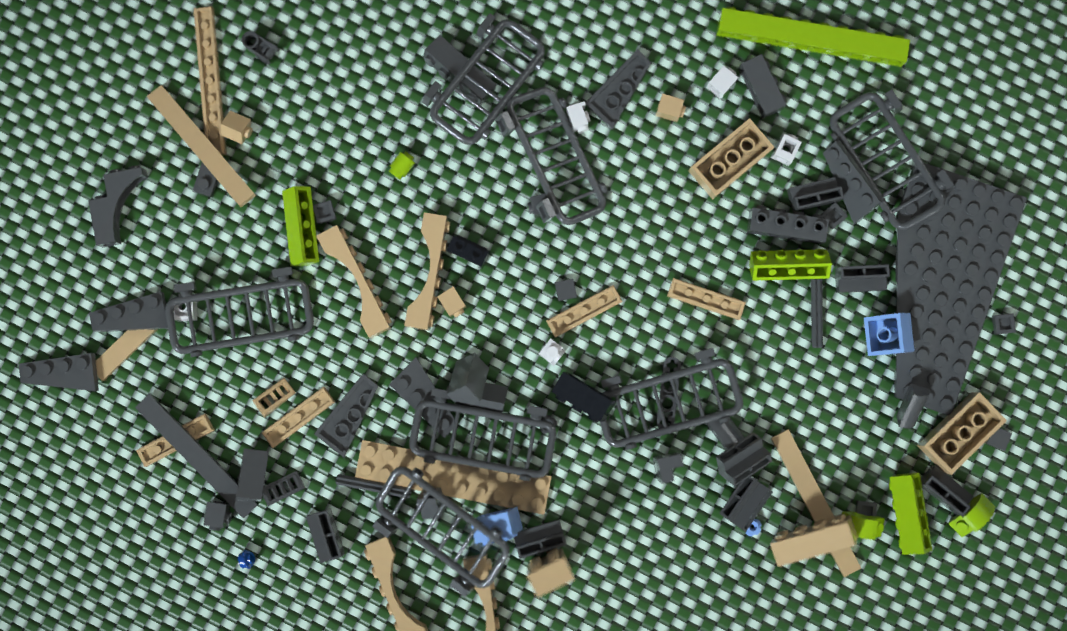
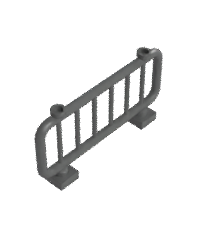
M491 13L488 14L477 30L476 35L481 39L488 34L479 48L442 94L440 93L442 85L435 81L424 94L422 103L427 107L431 102H434L430 109V116L434 123L466 145L475 144L481 138L485 140L491 133L489 127L505 108L508 101L515 95L534 69L538 71L544 63L541 59L545 54V48L539 39L512 20H502L496 26L493 25L496 17ZM505 27L511 28L533 44L538 50L537 54L531 58L499 33ZM496 37L530 61L523 72L489 48ZM486 50L520 74L513 85L478 61ZM475 64L510 88L502 99L468 75V72ZM465 77L499 102L491 113L457 89V86ZM453 91L488 115L480 127L446 102ZM442 105L446 106L476 128V133L472 137L465 136L438 116L439 109Z
M541 87L511 98L507 103V111L500 113L495 121L503 137L510 135L514 129L517 132L547 196L546 199L536 205L543 223L551 221L556 216L561 223L573 225L603 212L606 207L604 193L607 192V188L603 182L598 184L563 110L567 107L565 99H558L555 92L547 87ZM541 95H547L553 104L521 117H517L514 110L516 104ZM555 108L561 122L529 134L525 133L520 123L521 120ZM563 125L569 139L534 152L528 140L529 137ZM571 142L577 156L542 169L536 155ZM579 159L585 173L550 186L544 172ZM587 176L593 190L558 203L552 191L553 189ZM595 193L599 202L597 207L573 217H566L560 207Z
M891 89L885 93V101L879 94L868 92L832 114L830 127L833 132L830 135L834 142L841 141L884 201L879 206L883 210L880 212V215L884 222L890 221L894 228L907 230L943 209L945 196L942 190L945 189L946 193L954 189V184L944 169L937 173V180L933 178L890 111L893 109L896 114L903 110L902 104L894 91ZM868 100L875 101L879 109L843 131L840 129L837 120L841 116ZM882 112L889 124L854 146H851L844 134ZM892 128L899 140L861 162L854 149L887 129ZM902 143L909 156L871 178L864 165ZM912 159L920 172L881 194L874 181ZM922 175L930 188L891 210L884 197ZM933 191L937 198V203L933 207L904 223L896 218L894 213Z
M292 267L273 269V278H278V281L192 294V291L197 290L195 282L174 285L175 293H180L181 296L172 298L165 307L170 344L176 352L180 354L190 353L191 357L203 355L202 351L282 338H288V341L299 340L300 335L309 333L314 326L309 288L303 280L289 279V276L293 275ZM298 286L301 289L306 316V325L296 329L293 327L287 287ZM283 288L290 329L275 332L268 290ZM264 291L271 333L255 335L248 293ZM245 294L251 336L236 338L229 296ZM225 297L232 339L216 341L209 299ZM206 300L212 342L197 344L190 302ZM186 303L193 343L190 346H181L178 343L173 308L178 304Z
M711 348L694 353L696 361L701 360V364L619 387V383L623 382L621 375L601 380L602 387H608V391L603 392V394L610 398L615 397L626 435L624 439L615 440L611 435L606 418L604 422H600L606 442L612 447L619 448L625 446L626 450L636 448V443L715 420H719V423L730 421V416L739 413L743 407V397L732 364L725 359L713 360L712 356H715V352ZM719 366L724 367L727 371L736 402L734 407L725 410L723 409L712 373V368ZM708 370L720 411L708 415L704 414L693 374ZM689 375L701 417L686 421L674 379ZM667 381L671 382L682 422L667 426L655 386ZM652 386L663 423L662 428L648 431L637 390ZM629 392L634 394L645 433L631 437L618 397Z
M432 388L431 396H435V400H423L415 409L409 447L415 455L424 458L423 462L435 464V460L516 474L520 475L519 479L524 481H531V477H544L551 468L556 441V429L551 422L542 420V416L546 417L547 415L546 408L528 405L527 413L531 414V416L524 417L448 403L446 400L451 399L447 395L448 390ZM426 407L437 408L429 451L420 449L417 446L422 413ZM441 409L456 412L448 454L433 451ZM460 413L475 415L468 458L452 455ZM479 416L494 419L487 461L471 458ZM498 420L513 422L506 465L490 462ZM517 423L532 426L525 468L510 466ZM536 427L545 428L549 432L544 464L540 470L529 469Z
M395 468L377 496L376 508L382 517L376 520L372 527L386 538L395 534L399 528L459 574L452 580L449 586L462 596L466 597L470 594L475 586L478 588L490 586L510 554L508 543L501 537L502 530L495 526L491 529L485 526L422 479L424 473L420 469ZM403 474L411 482L391 513L384 507L383 502L398 476ZM416 483L426 491V494L410 521L406 524L396 517L395 514L413 484ZM432 495L442 505L423 536H421L410 526L428 496ZM447 506L458 516L437 548L426 537L444 507ZM463 518L473 526V529L453 560L441 549L459 520ZM476 530H479L489 538V541L470 571L458 564L457 561ZM495 542L501 547L502 553L486 579L480 580L473 575V572L491 543Z

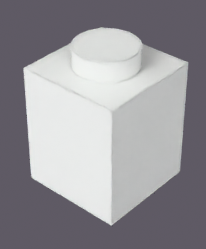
M723 66L708 83L707 88L722 99L737 81L736 72L730 67L726 68Z

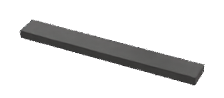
M148 394L135 407L243 519L258 505L256 501L251 500L250 502L237 501L238 482L152 394Z

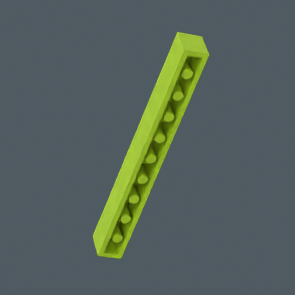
M734 7L722 8L716 36L902 67L907 62L910 39H904V36L900 35L892 37L886 36L882 32L868 33L864 29L850 30L846 26L833 27L828 23L815 24L806 19L797 21L792 20L788 16L780 18L774 17L770 13L756 14L752 10L738 11Z

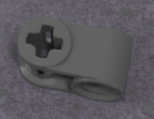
M253 31L245 32L242 36V43L245 48L267 65L271 64L270 60L275 53L280 51L274 44ZM250 39H256L254 45H248Z

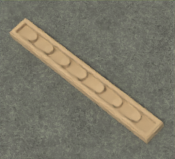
M212 6L193 8L204 134L221 155H227L226 140L221 135V123L224 117L214 8Z
M162 85L146 96L240 207H243L256 196Z
M789 429L771 437L813 521L825 519L828 522L834 520V515ZM851 547L830 552L843 577L861 569Z

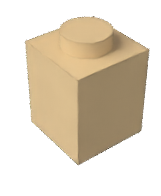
M662 93L655 116L677 122L679 117L683 118L686 109L683 106L684 100Z
M229 111L221 123V135L240 144H243L253 131L251 119L233 111Z
M454 286L437 296L450 317L454 316L457 318L465 312L466 305Z

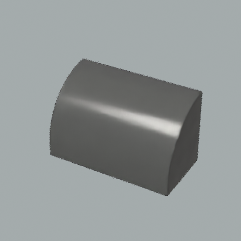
M910 384L896 415L899 427L913 428L928 399L930 389Z
M732 419L724 423H719V420L706 423L725 450L745 438Z

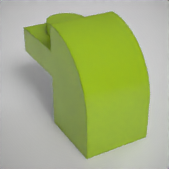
M982 493L968 503L970 509L964 516L956 515L949 520L948 524L961 537H964L973 530L975 532L980 530L994 514L995 506Z
M857 512L841 513L845 514V516L851 515L859 538L875 540L876 537H881L885 518L865 516Z

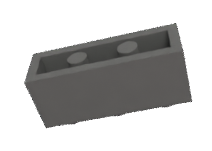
M761 54L741 63L738 70L763 119L783 110L787 99L778 88L777 78L775 75L772 76L769 70L770 64L768 60L764 59Z

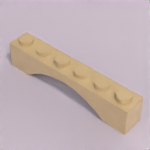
M424 212L421 233L429 249L430 270L422 292L407 308L404 325L406 327L428 331L429 327H433L435 316L432 315V310L436 308L438 301L435 292L436 289L440 288L441 278H438L439 270H443L444 259H441L442 251L446 252L447 240H445V234L449 233L451 222H448L447 216Z
M336 225L316 235L324 252L341 261L355 277L362 298L360 322L368 337L372 339L391 329V318L387 312L383 313L381 309L383 303L379 296L375 297L372 291L375 288L371 280H366L363 274L366 272L361 262L358 263L354 257L357 253L352 245H348L346 241L348 235L344 228L340 229Z
M384 536L365 545V556L373 564V568H371L375 579L378 578L380 581L379 590L381 595L387 598L388 604L386 606L389 614L394 615L396 631H429L426 624L417 620L405 609L397 596L393 583V563L396 551L391 538Z
M484 554L473 572V575L480 580H485L489 570L492 569L491 558H487V554ZM479 555L465 556L463 558L464 568L470 571ZM493 581L486 588H478L476 586L474 588L484 605L486 631H497V629H500L499 617H495L494 609H497L496 597H492V590H495Z

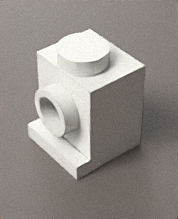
M585 101L566 107V113L574 132L583 133L589 130L588 122L590 117L588 111H584Z
M784 134L771 158L789 166L793 162L802 142L792 134ZM783 147H788L789 152L783 150Z
M197 301L190 302L192 319L197 321ZM182 304L174 306L175 321H189L187 307L182 310Z
M550 339L539 355L554 366L565 353V350Z

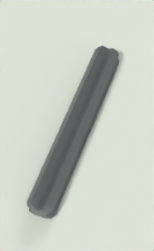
M811 279L813 348L823 347L822 279Z
M338 474L336 477L337 485L380 493L385 484ZM393 485L388 495L402 497L406 487ZM410 489L406 498H410L412 489Z

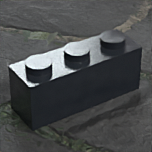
M562 372L551 391L556 394V399L563 403L566 401L571 403V408L580 413L584 411L589 414L588 418L596 423L598 421L604 422L616 403L615 400L568 372Z

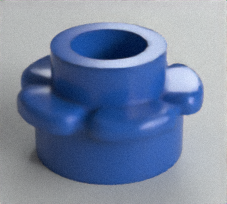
M244 550L243 553L238 555L240 567L250 569L255 563V556L249 550Z

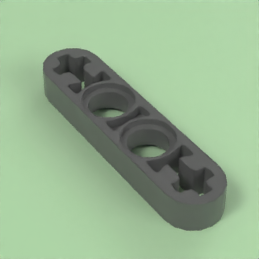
M676 357L666 358L662 365L661 375L665 374V372H670V367H667L666 364L670 363L671 360H674V364H677V367L673 368L672 372L680 370V361ZM679 378L674 379L677 392L679 386ZM660 383L659 400L662 410L664 412H672L671 416L667 415V421H670V425H673L677 404L673 389L667 390L664 383ZM665 398H670L673 402L670 409H665L662 406V401ZM657 409L656 425L658 428H662L660 413Z

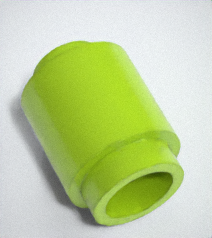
M406 151L404 153L399 152L388 171L401 180L402 177H406L414 166V157Z

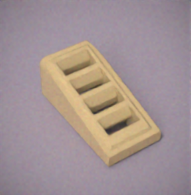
M283 378L252 401L265 418L296 394V392L286 379ZM283 386L288 394L285 395L279 387ZM275 390L282 397L281 399H278L273 393ZM269 395H270L271 398L275 401L274 404H272V403L268 400L267 397H268ZM264 400L268 405L267 409L261 404V401Z

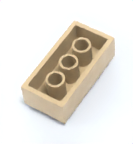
M749 118L691 166L689 173L713 200L775 147Z
M971 392L917 446L943 472L952 475L1007 420L980 392Z
M845 514L834 516V520L828 522L823 519L814 522V525L810 527L801 525L792 532L783 530L776 533L777 536L774 537L770 546L777 566L787 565L855 546L858 536L851 515L845 516Z
M558 548L551 549L542 558L536 556L529 560L530 563L527 565V577L537 598L575 580L572 567L562 548L559 550Z

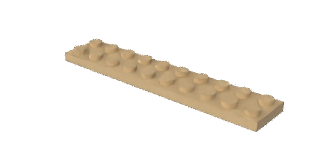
M362 440L355 478L386 483L391 472L397 467H407L410 470L418 468L424 473L422 479L434 488H441L445 496L507 508L518 507V510L545 514L552 476L531 477V481H524L519 479L520 475L440 460H435V464L423 462V457L415 455L411 449ZM401 474L393 485L407 488L411 480ZM416 483L411 487L413 490L422 491V488Z

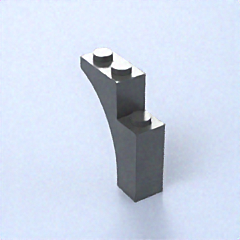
M130 166L128 170L124 171L115 169L109 171V174H103L107 196H95L94 200L88 201L96 246L104 248L121 244L119 222L124 203L133 189L142 181L148 179L147 170L140 166Z

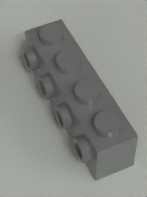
M441 35L425 49L423 55L425 62L429 66H433L442 78L450 82L468 61L464 55ZM474 65L468 72V75L494 93L497 85ZM466 77L457 86V89L479 105H482L490 97L489 94Z
M756 206L749 212L747 233L823 244L827 239L829 219H824L823 215L813 214L811 217L805 216L804 212L794 211L791 214L786 213L784 209L776 208L772 211L767 210L765 206Z

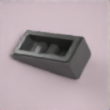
M298 471L264 486L263 498L267 506L305 489ZM293 477L298 488L294 489L290 478ZM284 481H286L289 487V492L286 491V488L283 484ZM276 485L279 486L283 495H279L275 487ZM271 488L275 499H272L268 489Z

